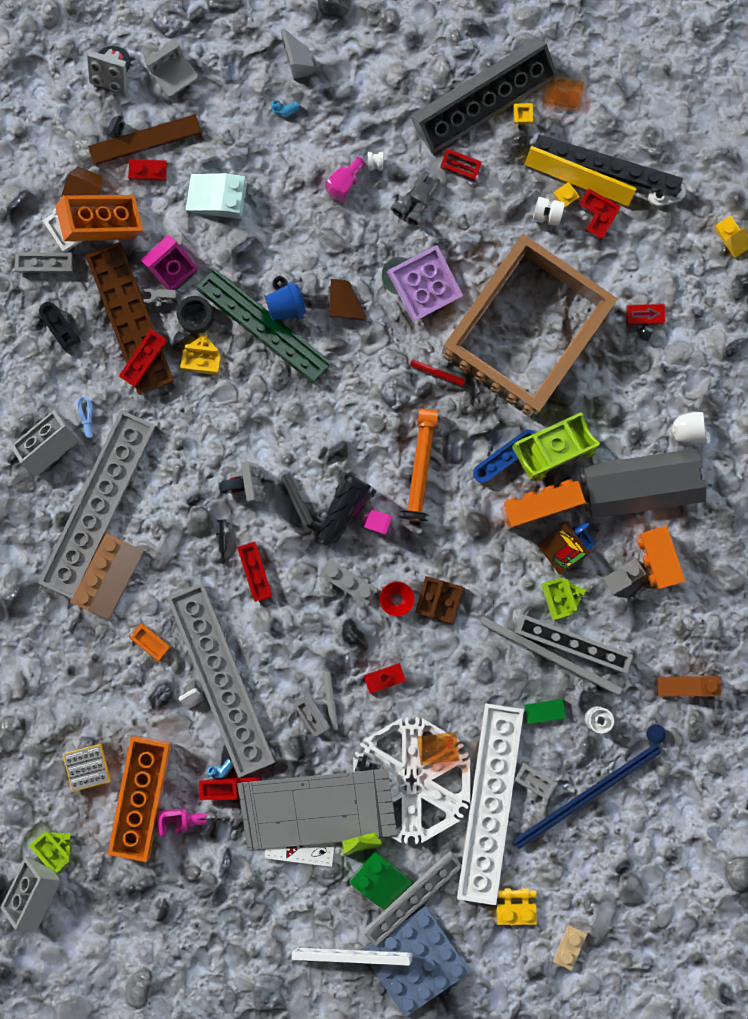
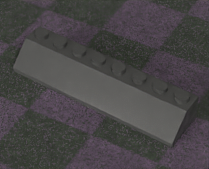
M538 38L533 39L412 114L410 117L430 152L432 154L436 153L558 77L547 44Z

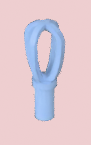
M81 397L77 400L78 413L84 425L85 438H92V402L88 397ZM83 400L87 401V419L85 418L82 410L81 403Z

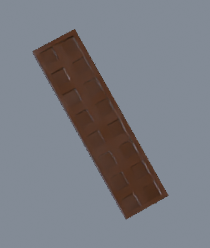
M118 242L85 256L127 364L149 330L155 331L123 245L121 242ZM163 350L160 351L136 386L139 396L175 382Z

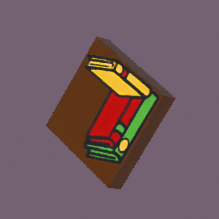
M567 522L537 544L559 575L590 554L589 550Z

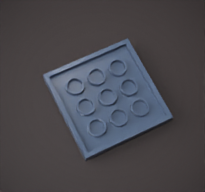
M426 905L406 918L376 947L370 942L361 949L364 951L412 953L410 965L370 964L404 1017H407L470 973Z

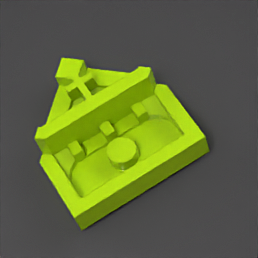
M558 578L541 583L552 620L560 619L576 612L577 606L586 592L584 588L576 586L566 578Z
M43 832L29 847L48 868L57 873L70 861L71 833Z
M376 832L342 841L344 856L383 846L381 838L377 837Z

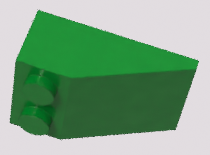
M376 849L371 852L349 881L360 893L383 910L387 909L415 883Z

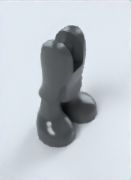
M427 171L419 175L412 189L406 194L407 197L402 203L394 202L390 208L398 218L404 220L406 217V222L414 227H421L423 224L421 215L424 209L428 207V202L437 191L441 181L435 177L430 185L425 184L429 176ZM415 203V208L412 212L408 214V211L411 208L412 204Z

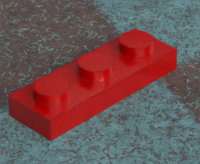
M150 329L119 374V377L136 388L166 344L167 339Z
M256 541L237 547L254 602L273 597Z

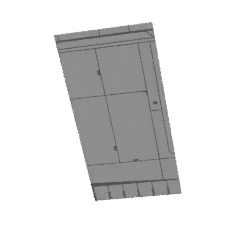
M388 769L237 783L248 850L342 842L373 832L377 833L378 838L397 837Z

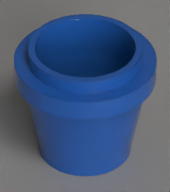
M293 281L265 296L272 321L293 318L299 320L304 318L303 314H306L303 297L298 284L295 285Z

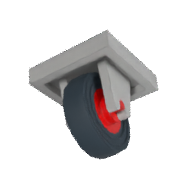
M107 46L98 53L89 51L87 55L89 83L125 94L127 91V71L130 69L131 64L129 53L119 46Z
M249 461L241 462L242 472L230 474L229 480L219 483L220 493H231L235 498L246 496L249 502H264L263 497L266 496L264 486L261 485L260 478L263 477V474L258 464Z

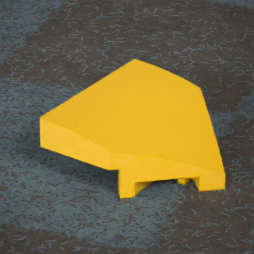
M205 333L199 335V338L191 344L185 345L180 365L181 371L219 375L221 355Z

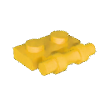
M510 888L498 890L497 898H504V903H496L497 925H537L536 903H528L529 898H536V890H528V888H522V890H511ZM511 898H522V903H511Z

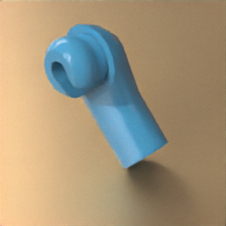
M279 100L271 103L272 111L283 117H287L300 110L296 101L287 106L281 104Z
M227 758L222 766H210L207 769V775L212 779L225 778L234 766L232 760Z

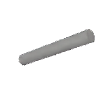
M323 672L331 730H337L338 722L331 672Z

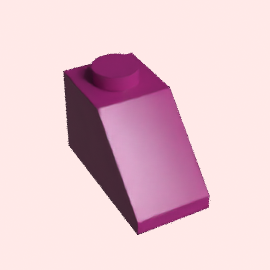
M371 509L370 513H365L362 523L365 524L364 529L386 537L393 516Z

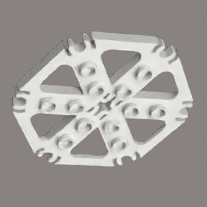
M405 717L404 726L402 725V718L363 739V741L370 744L369 746L365 743H360V746L364 747L365 752L368 753L366 765L372 762L380 764L382 769H388L389 778L391 779L392 801L395 802L402 798V823L399 828H396L397 837L392 838L402 843V835H405V844L408 843L407 839L409 836H413L415 844H418V835H421V843L456 824L460 819H457L454 815L456 814L460 818L464 816L462 813H459V808L465 807L468 809V805L462 802V800L470 803V757L462 761L469 754L468 752L459 754V749L464 745L459 743L455 747L454 745L460 741L459 739L421 718L422 723L419 726L418 717L415 718L416 721L413 725L409 724L408 717ZM393 731H399L402 734V762L377 747L378 740ZM430 731L446 741V748L421 762L423 732ZM357 751L355 752V755H356L357 757H359V756H362V757H363V754H364V753L360 754V753L357 752ZM354 756L353 772H359L360 768H357L358 759ZM456 766L462 770V790L458 794L452 793L432 781ZM411 770L414 778H417V782H414L412 785V790L410 783L406 781V778H409L411 775ZM421 798L445 811L446 818L431 828H423L421 825Z

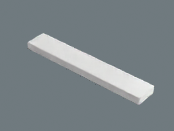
M297 947L292 952V960L410 965L412 953Z

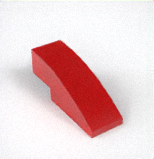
M262 776L199 780L200 800L239 799L237 783L262 781Z

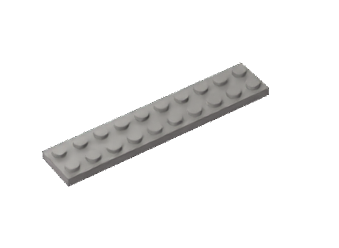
M120 410L40 577L39 584L71 599L73 598L156 428L155 425Z
M204 583L168 596L167 600L238 778L275 763Z

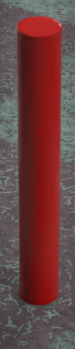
M414 359L410 363V366L459 386L463 387L465 379Z

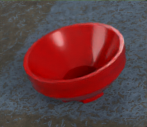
M395 581L387 584L382 589L379 600L382 609L387 614L398 617L407 614L413 608L415 597L410 586L406 583ZM395 593H399L403 597V601L399 605H394L391 601V597Z

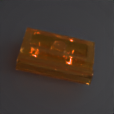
M547 76L552 81L548 82L545 86L543 104L579 110L584 81Z
M456 731L417 736L420 765L460 761Z

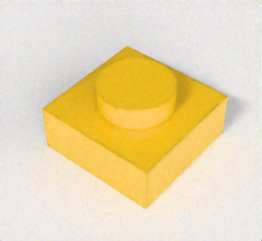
M533 103L513 105L514 125L533 124Z
M570 182L553 193L557 201L564 202V209L580 198Z

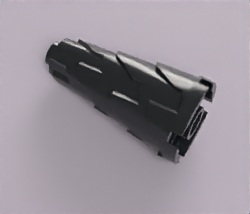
M345 471L339 478L340 482L336 488L334 498L319 531L318 537L321 538L319 542L327 547L339 541L347 527L377 492L375 488L370 492L371 486L353 475L346 478L348 473Z

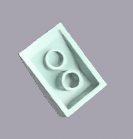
M227 173L191 174L186 212L242 219L247 188L245 176Z

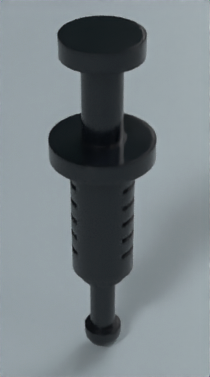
M218 519L220 532H216V535H218L221 564H225L224 553L226 552V535H228V532H224V522H227V520Z

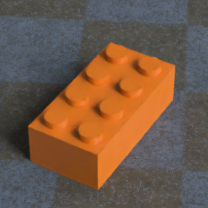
M135 195L63 196L55 205L64 241L134 240L143 231Z
M570 479L561 482L557 488H554V485L545 487L543 490H540L541 493L539 494L533 491L522 496L523 499L518 500L515 497L504 502L505 505L501 507L507 529H512L585 504L579 481L573 482Z

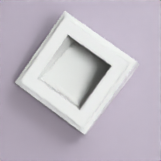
M194 688L178 698L187 709L194 707L204 700L198 688Z

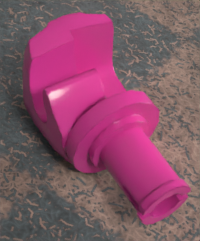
M357 156L348 168L341 166L328 178L325 187L332 200L342 204L345 202L346 194L352 185H356L358 182L356 175L366 165V162L361 157Z
M186 809L160 811L156 818L158 837L166 836L172 821L177 823L175 834L179 833L182 828L183 833L188 832L189 826L207 825V820H198L200 818H207L206 812L189 814Z

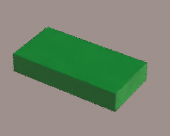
M563 699L524 704L527 724L566 718Z

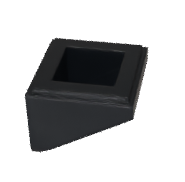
M118 115L112 118L106 135L112 138L120 137L125 126L122 116Z

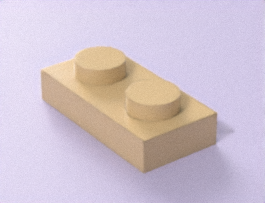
M568 924L553 962L572 971L587 933Z

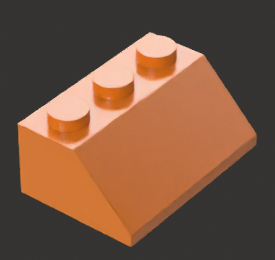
M667 525L638 534L636 541L638 548L643 550L644 557H642L645 568L649 569L650 575L648 578L651 586H654L655 589H660L685 582Z

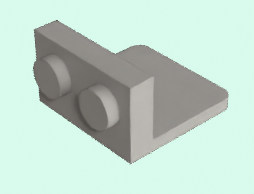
M176 39L172 42H167L162 49L150 53L145 59L148 70L167 97L174 96L198 79L197 73L182 53Z

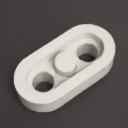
M681 184L680 193L677 198L651 190L648 195V201L654 207H662L680 202L686 195V188ZM656 194H661L662 198H657Z

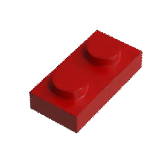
M129 159L128 178L129 180L167 181V160Z

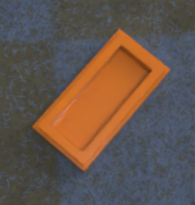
M143 623L129 637L158 662L171 649L168 643Z

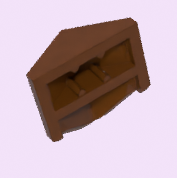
M77 166L68 174L62 197L99 195L103 188L101 175Z

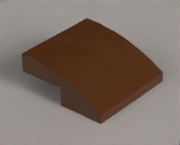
M425 576L415 613L454 624L465 587Z

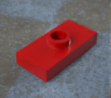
M400 663L363 675L370 694L406 681Z

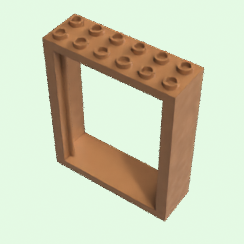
M522 234L443 345L442 354H444L443 357L451 363L454 361L460 365L459 369L463 372L473 374L475 376L474 379L479 383L489 385L493 393L505 396L509 404L513 406L518 405L522 408L521 411L525 415L536 417L618 298ZM523 257H526L596 305L592 314L534 396L461 346Z

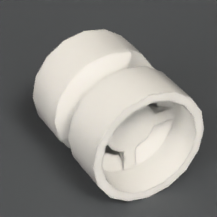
M538 197L533 221L539 223L547 221L548 225L559 227L564 202L556 200L550 202L548 198ZM545 207L550 208L548 216L543 215Z
M595 706L586 712L585 723L589 729L603 734L612 729L614 717L609 710Z

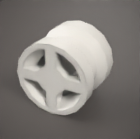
M368 152V171L373 169L383 171V152L378 154Z

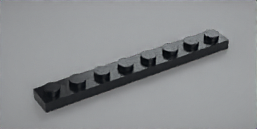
M540 134L534 146L613 179L675 198L678 196L683 178Z

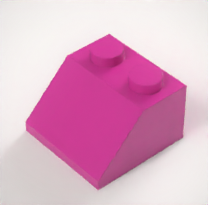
M169 235L141 259V262L167 290H175L198 269L181 246Z

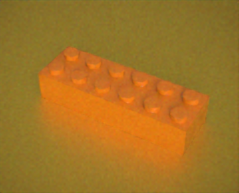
M137 735L130 737L107 855L147 862L150 859L156 830V818L160 810L173 742Z

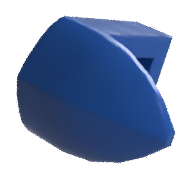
M585 523L574 526L572 528L586 548L589 550L593 547L595 542L584 530L590 524Z

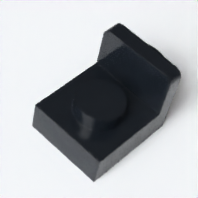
M364 752L363 757L359 756L357 768H360V771L382 769L381 765L370 762L369 765H366L368 753Z

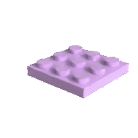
M438 245L387 271L413 322L463 296Z

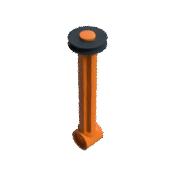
M419 408L417 422L419 430L408 509L400 511L403 513V516H400V518L409 521H428L426 516L429 515L423 513L433 433L437 426L438 410Z

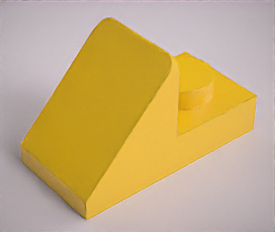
M729 216L713 227L734 258L748 250L747 230L745 227L740 230L732 216Z

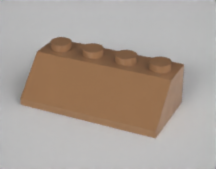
M106 533L71 603L110 620L144 551Z

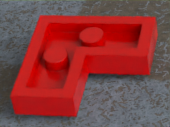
M588 188L578 205L594 215L585 232L602 241L621 206Z

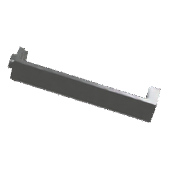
M697 448L583 465V473L580 474V480L587 490V500H585L586 503L584 504L586 512L589 511L591 519L706 502V482L702 480L701 468H703V464Z

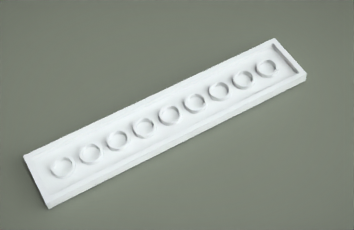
M485 703L457 899L496 905L524 709Z

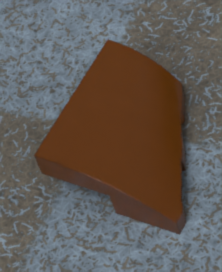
M331 279L330 318L366 320V315L351 283L345 280Z

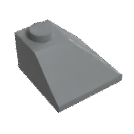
M280 29L283 47L293 80L315 74L314 67L317 64L314 55H310L309 49L287 30Z

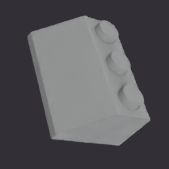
M53 410L12 444L11 448L19 462L36 477L43 473L50 464L57 461L68 449L73 448L79 439L61 416Z
M29 857L24 858L0 908L15 930L36 932L61 880L52 869Z

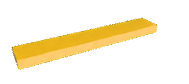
M531 146L524 163L528 167L570 182L583 189L588 190L589 188L603 197L629 206L636 191V187Z

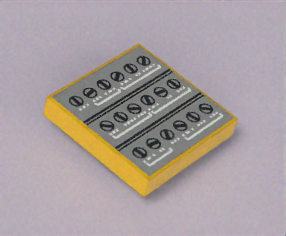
M102 743L63 754L72 792L111 781Z

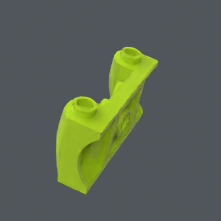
M580 412L515 442L512 448L530 481L535 480V482H539L546 478L545 474L549 470L578 456L580 458L585 457V459L591 458L596 454L595 451L600 446V443L589 432L584 416Z

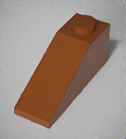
M715 675L657 677L658 696H721L720 676Z

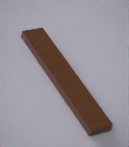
M194 114L88 147L95 166L202 134L197 116Z

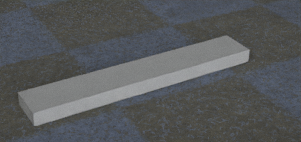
M449 851L362 931L363 934L376 947L458 872L462 864Z

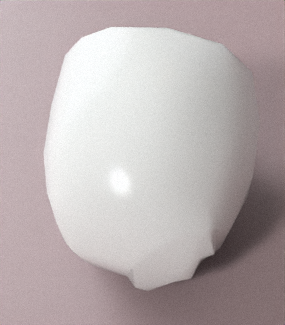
M690 412L680 415L672 425V435L677 441L686 446L698 443L706 444L711 441L710 433L706 427L704 412Z

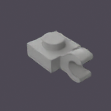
M144 289L145 293L152 295L150 299H144L146 304H152L156 300L161 301L163 304L178 302L176 290Z

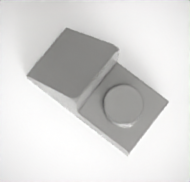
M634 558L602 579L611 593L615 594L632 585L634 581L646 575L638 560Z

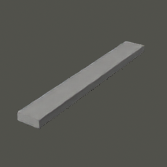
M482 616L479 622L481 625L616 695H620L622 688Z

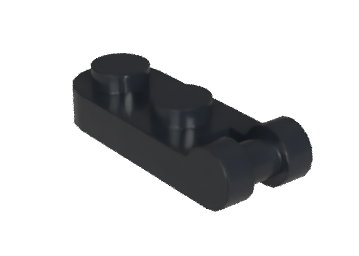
M45 302L40 306V317L66 353L71 350L72 346L75 344L79 345L82 342L54 303ZM69 334L71 338L65 342L63 337Z

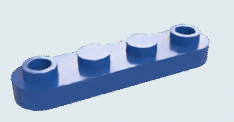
M533 430L523 431L478 464L473 470L474 479L479 483H486L518 460L512 448L514 443L536 432ZM479 471H485L486 476L480 477Z

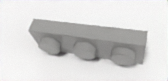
M15 252V272L73 273V254Z
M331 559L327 561L319 574L366 605H369L378 590Z

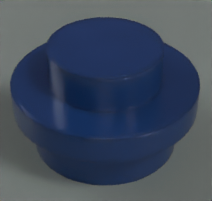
M653 724L648 727L646 737L651 743L660 744L666 738V731L661 725Z

